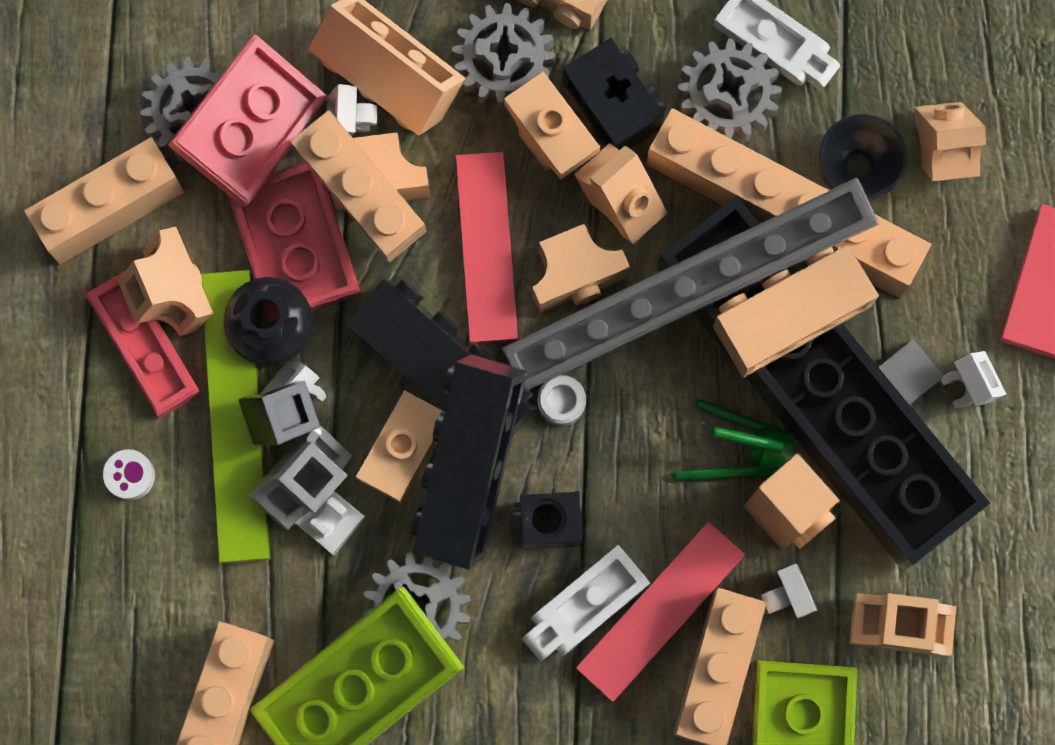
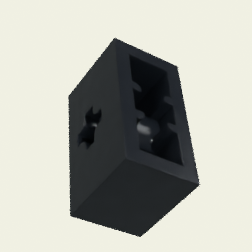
M612 38L563 67L562 83L605 146L610 143L618 150H621L624 146L630 149L661 129L664 119L663 111L666 108L656 89L651 85L646 88L636 73L639 72V67L629 50L625 47L619 50ZM613 90L616 95L625 93L624 102L621 103L617 97L608 99L609 91Z

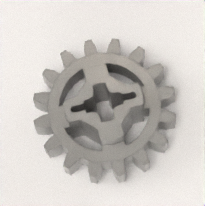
M505 3L502 14H495L493 8L488 5L485 6L486 18L480 20L473 14L468 16L471 30L459 28L457 40L462 45L452 47L453 59L460 61L454 65V69L466 77L463 82L464 91L469 93L477 88L479 90L478 99L481 104H484L490 96L495 97L498 109H503L504 98L540 73L544 72L549 80H551V72L545 67L555 66V53L547 51L553 47V36H540L544 31V21L539 19L532 24L528 22L529 9L527 8L520 11L518 16L512 15L510 3ZM496 30L486 39H481L487 33ZM515 31L524 35L530 42H523ZM506 41L509 56L508 61L505 62L504 71H501L498 58L500 51H503V43ZM477 70H485L493 78V82L483 77ZM521 73H528L522 79L511 83Z
M728 39L724 50H719L714 41L709 42L707 56L705 57L698 51L693 52L691 57L693 67L683 66L680 77L685 82L678 84L677 96L688 99L681 103L679 111L685 115L693 113L692 119L722 133L732 139L733 134L739 133L742 140L747 142L751 137L752 126L756 130L763 132L768 124L765 116L775 117L779 106L772 101L780 98L782 87L771 84L777 80L778 69L765 70L764 66L766 65L768 55L763 53L757 58L751 55L752 43L748 42L740 51L735 50L733 39ZM709 70L711 83L704 85L702 90L698 91L697 86L700 78ZM722 84L727 86L730 92L738 91L736 99L731 98L729 92L720 93ZM760 92L759 104L749 113L747 100L754 98L756 93ZM711 113H715V114H717V115H719V116H722V117H724V118H726V119L719 118V117H717V116H715V115H713V114H711Z
M190 57L184 59V69L177 71L174 65L168 63L166 64V69L169 76L165 79L157 75L151 77L157 89L155 92L143 91L142 97L151 107L140 110V114L144 122L152 123L145 130L153 140L160 138L157 146L162 153L166 154L171 150L168 144L190 117L191 113L187 108L194 104L196 106L200 104L226 70L224 66L213 73V66L209 59L205 58L200 68H194ZM190 83H204L207 85L201 87ZM173 93L170 105L164 108L168 97ZM174 151L177 160L183 162L185 159Z
M406 553L405 566L399 568L397 563L390 559L387 561L391 573L387 577L378 573L372 575L379 588L377 591H365L364 597L374 602V608L386 599L393 585L396 590L401 587L409 588L412 595H416L420 601L427 598L430 600V603L425 606L426 617L442 638L446 640L449 637L454 641H461L462 636L455 627L457 623L468 624L470 622V617L460 612V607L471 603V598L469 595L457 594V590L462 587L465 581L462 576L452 580L447 577L452 567L451 564L444 563L439 569L433 567L434 559L425 556L422 564H416L412 553ZM417 574L426 575L436 579L439 583H435L430 587L413 584L409 576ZM450 599V615L447 623L441 630L436 622L438 610L441 605ZM371 608V609H368V610L364 611V612H363V617H364L365 615H367V614H368L371 610H373L374 608Z

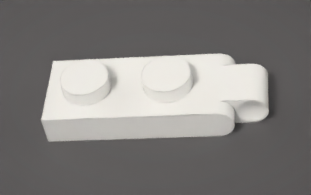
M729 0L714 20L713 26L742 47L748 42L752 43L751 53L756 57L766 53L768 55L766 64L774 69L777 68L779 73L799 86L808 81L815 87L823 89L840 67L839 63L827 54L830 47L823 39L767 0Z
M617 545L534 614L531 620L536 624V627L528 632L522 640L540 662L555 650L563 657L644 590L650 582L623 549Z

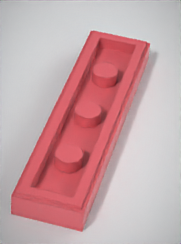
M504 152L456 155L470 346L474 343L484 345L518 341Z
M708 521L576 667V670L613 702L746 554Z

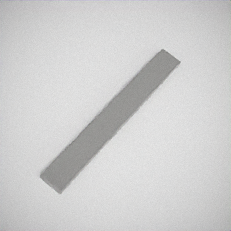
M854 178L503 347L502 350L509 366L527 371L524 385L531 390L879 225V222L859 179Z

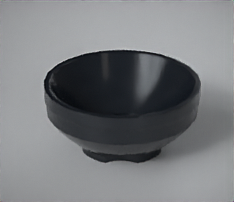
M856 114L842 118L831 126L820 144L818 155L819 169L830 189L857 178L850 175L845 168L847 156L853 153H861L870 159L872 163L871 173L866 177L858 178L868 201L881 198L892 191L900 182L906 170L907 151L902 136L889 122L874 115Z
M262 277L244 283L233 293L225 308L224 329L230 345L242 358L257 365L273 366L293 359L306 346L312 333L313 316L306 297L297 287L279 278ZM262 302H270L279 309V319L269 329L257 328L251 322L252 310Z

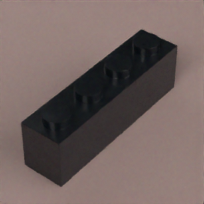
M383 279L346 324L445 412L448 395L444 394L443 386L451 365H455L456 361L470 355L495 362L496 360L476 343L470 348L456 336L460 328L442 312L437 311L433 316L419 304L424 299V296L404 279H401L398 284L395 281ZM525 385L512 437L537 409L528 401L533 393Z
M475 355L460 359L449 368L443 386L444 394L448 395L445 412L438 416L433 429V441L438 442L434 460H430L427 464L422 478V488L427 489L424 505L417 510L411 528L412 535L416 536L413 553L467 570L484 559L525 384L526 370Z

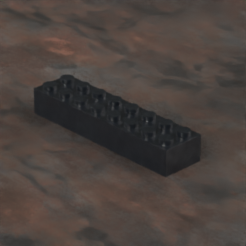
M736 196L661 253L657 269L661 272L760 223ZM795 265L784 269L788 270L791 276L799 272ZM772 276L694 312L695 316L730 359V355L713 328L717 316L721 315L719 307L740 294L745 293L746 297L750 299L764 291L762 284ZM842 323L746 376L755 390L790 433H794L795 439L903 571L917 563L990 504L989 500Z

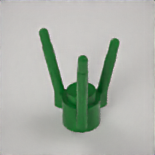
M699 399L696 401L697 408L754 431L751 435L714 427L711 430V434L714 437L750 445L748 458L751 461H757V464L675 471L672 477L677 481L748 476L770 478L774 474V470H779L793 458L795 435L794 433L780 431V426L766 424L717 404Z

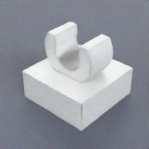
M338 84L326 99V112L330 110L351 137L355 131L369 132L370 125L377 124V105L356 103L357 86Z
M985 351L970 353L955 361L954 363L958 370L945 374L941 379L943 385L959 380L966 387L965 395L952 402L955 408L970 406L973 403L975 406L988 404L1007 395Z
M295 359L287 361L259 394H265L295 381L305 380L309 393L321 401H324L326 398L325 392L315 385V382L320 377L306 365Z
M334 491L315 513L309 512L305 514L295 524L334 556L365 520V516Z
M797 564L778 571L784 586L761 595L763 601L767 602L766 609L769 614L791 605L797 618H802L818 611Z

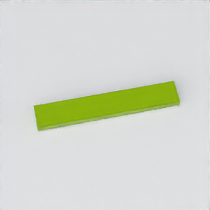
M250 270L201 274L202 288L213 311V314L204 323L219 563L228 564L271 560L268 514L248 497L265 477L263 445L253 444L239 404V398L260 394L258 365L245 360L237 354L230 345L224 329V313L230 297L244 283L252 280V274ZM253 309L251 313V322L255 326Z

